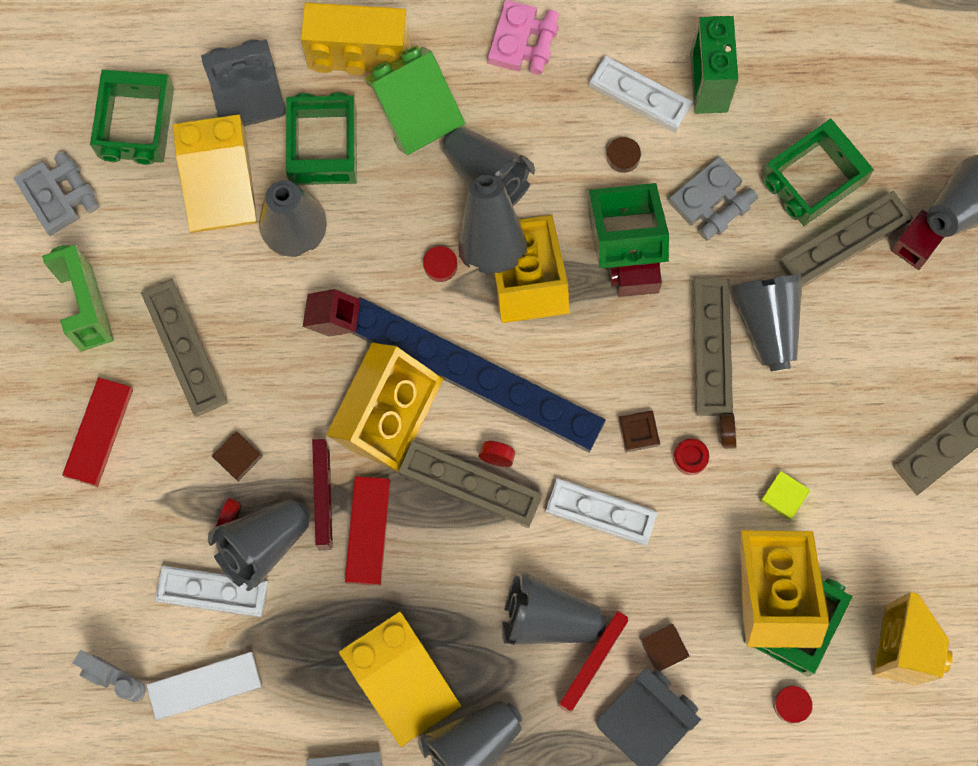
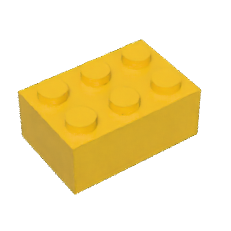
M304 3L301 43L308 69H313L319 73H330L334 70L346 71L352 75H363L365 72L371 73L370 70L381 63L389 62L391 64L401 59L400 54L409 48L410 37L405 8Z

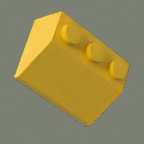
M371 343L326 436L350 451L399 472L411 442L415 440L444 379L397 346Z
M910 592L885 605L873 676L916 686L943 678L944 673L949 672L953 659L952 651L948 650L950 639L918 593Z

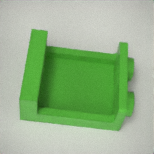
M419 46L406 49L400 54L401 59L391 64L384 62L370 70L371 75L364 78L367 85L372 88L396 136L393 139L398 149L407 156L466 124L432 51L424 47L419 48Z
M76 245L58 246L53 248L49 254L43 255L44 264L60 283L71 281L79 306L80 314L60 320L64 334L81 352L114 341L92 266Z

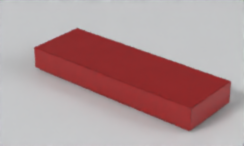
M98 377L62 476L91 486H99L133 392L130 386Z
M355 476L345 583L381 586L390 479Z
M619 611L616 612L558 707L568 713L574 710L628 623L629 617Z

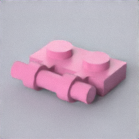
M505 0L488 55V64L520 72L522 62L525 60L531 62L529 69L531 73L541 75L544 65L548 64L551 56L549 48L552 38L557 36L559 13L554 10H547L544 20L539 21L535 20L537 7ZM531 34L539 36L537 45L534 47L527 46Z

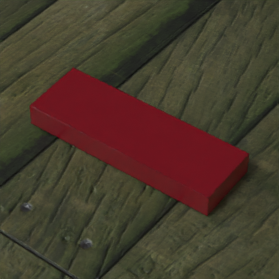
M312 439L315 545L319 551L332 550L330 447L325 439Z

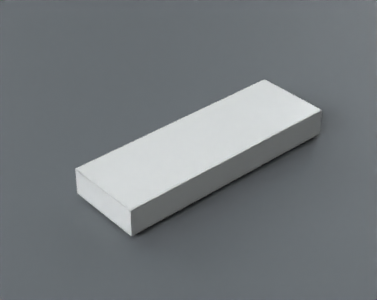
M607 56L603 58L589 81L590 88L676 133L692 106L691 100Z
M557 478L545 513L646 547L658 511Z
M162 566L155 601L157 603L263 618L269 582L263 580L257 587L247 591V584L244 583L238 587L227 575Z
M253 652L147 684L155 720H162L263 688Z

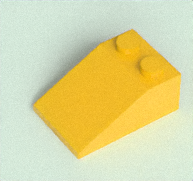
M240 114L172 124L175 153L190 233L256 224L257 215L247 136Z
M553 215L518 219L527 240V253L518 259V265L501 273H493L501 323L570 314L568 281Z
M741 530L742 610L747 647L821 648L829 620L813 531Z
M401 611L339 651L342 659L400 747H403L462 707Z

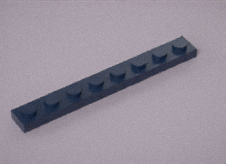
M359 297L361 300L356 332L351 334L369 343L397 346L445 381L590 453L606 422L605 419Z

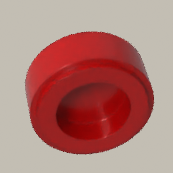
M433 247L424 256V271L433 281H448L457 272V257L448 247Z
M685 439L677 445L674 451V464L683 474H699L709 462V450L700 440Z
M485 441L481 445L479 458L495 466L510 467L513 465L516 452L507 444L497 441Z
M228 498L216 526L237 519L242 507L241 502Z
M786 687L775 697V712L786 723H800L806 720L812 712V699L808 692L801 687Z

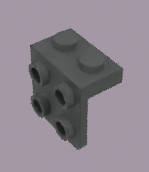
M267 39L261 41L249 40L241 46L228 49L216 48L208 54L201 55L203 66L210 82L218 117L240 114L244 126L285 115L286 110Z
M646 667L599 717L596 723L597 728L637 766H657L684 735L692 731L702 720L695 714L699 710L698 707L683 694L678 698L668 688L672 683L656 668L651 672Z

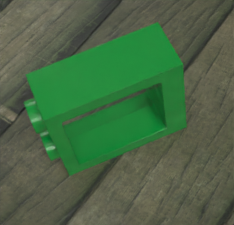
M734 16L699 17L690 52L694 113H728L739 80ZM726 46H729L731 48V51H725Z
M101 70L90 146L97 157L107 162H119L120 159L133 160L142 165L164 162L174 87L167 74ZM115 96L159 100L153 145L109 141Z
M334 92L329 94V96H314L309 93H300L295 97H286V175L288 181L296 185L357 184V108L354 95ZM347 117V159L299 160V118Z
M830 118L769 161L762 176L766 188L772 194H777L785 203L784 207L788 215L794 220H799L803 226H806L866 183L874 169ZM820 145L848 178V181L809 207L781 172Z
M656 183L588 190L589 218L600 269L669 262V231ZM651 213L654 225L651 228L606 232L603 218Z
M826 578L825 581L822 580L824 596L836 602L828 618L829 625L821 648H814L811 655L797 648H753L807 677L814 675L853 596L844 592L846 587L839 582Z

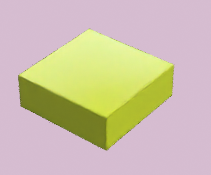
M780 471L760 502L791 521L811 490Z

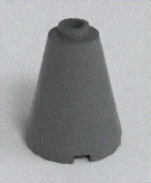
M465 127L455 129L445 136L443 153L468 189L474 179L482 175H492L503 181L513 206L527 192L530 183L526 181L529 172L533 175L535 173L534 163L527 157Z
M978 155L968 157L957 165L929 209L927 221L930 228L936 234L950 237L978 226Z
M482 175L474 179L469 185L458 244L459 257L464 265L469 268L470 264L479 267V272L486 274L501 273L518 265V259L527 253V240L505 185L500 178L492 175Z
M280 180L273 183L266 192L259 218V230L264 242L274 252L281 256L289 257L302 256V253L317 248L325 236L327 227L326 215L321 204L293 182Z
M801 275L774 277V279H761L733 285V295L762 366L769 365L770 371L790 369V361H796L798 354L802 296Z
M287 499L216 526L208 533L209 546L214 543L216 544L219 553L214 558L228 578L238 587L244 583L247 584L246 590L250 591L264 580L309 528L308 519L310 515L307 508L301 502Z
M518 572L519 576L515 575L509 588L504 609L508 611L509 623L503 622L502 639L504 643L511 645L592 643L597 636H602L606 617L601 615L599 606L528 573Z
M498 701L424 734L418 739V745L424 758L431 754L434 766H493L520 733L522 717L513 704H504Z

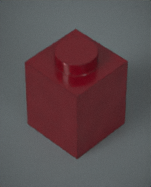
M922 209L891 251L919 271L944 237L936 234L930 228L927 221V212Z
M660 263L609 268L611 286H617L618 297L656 294L660 291L662 285Z
M336 289L310 293L307 295L302 327L326 336L356 332L361 299Z

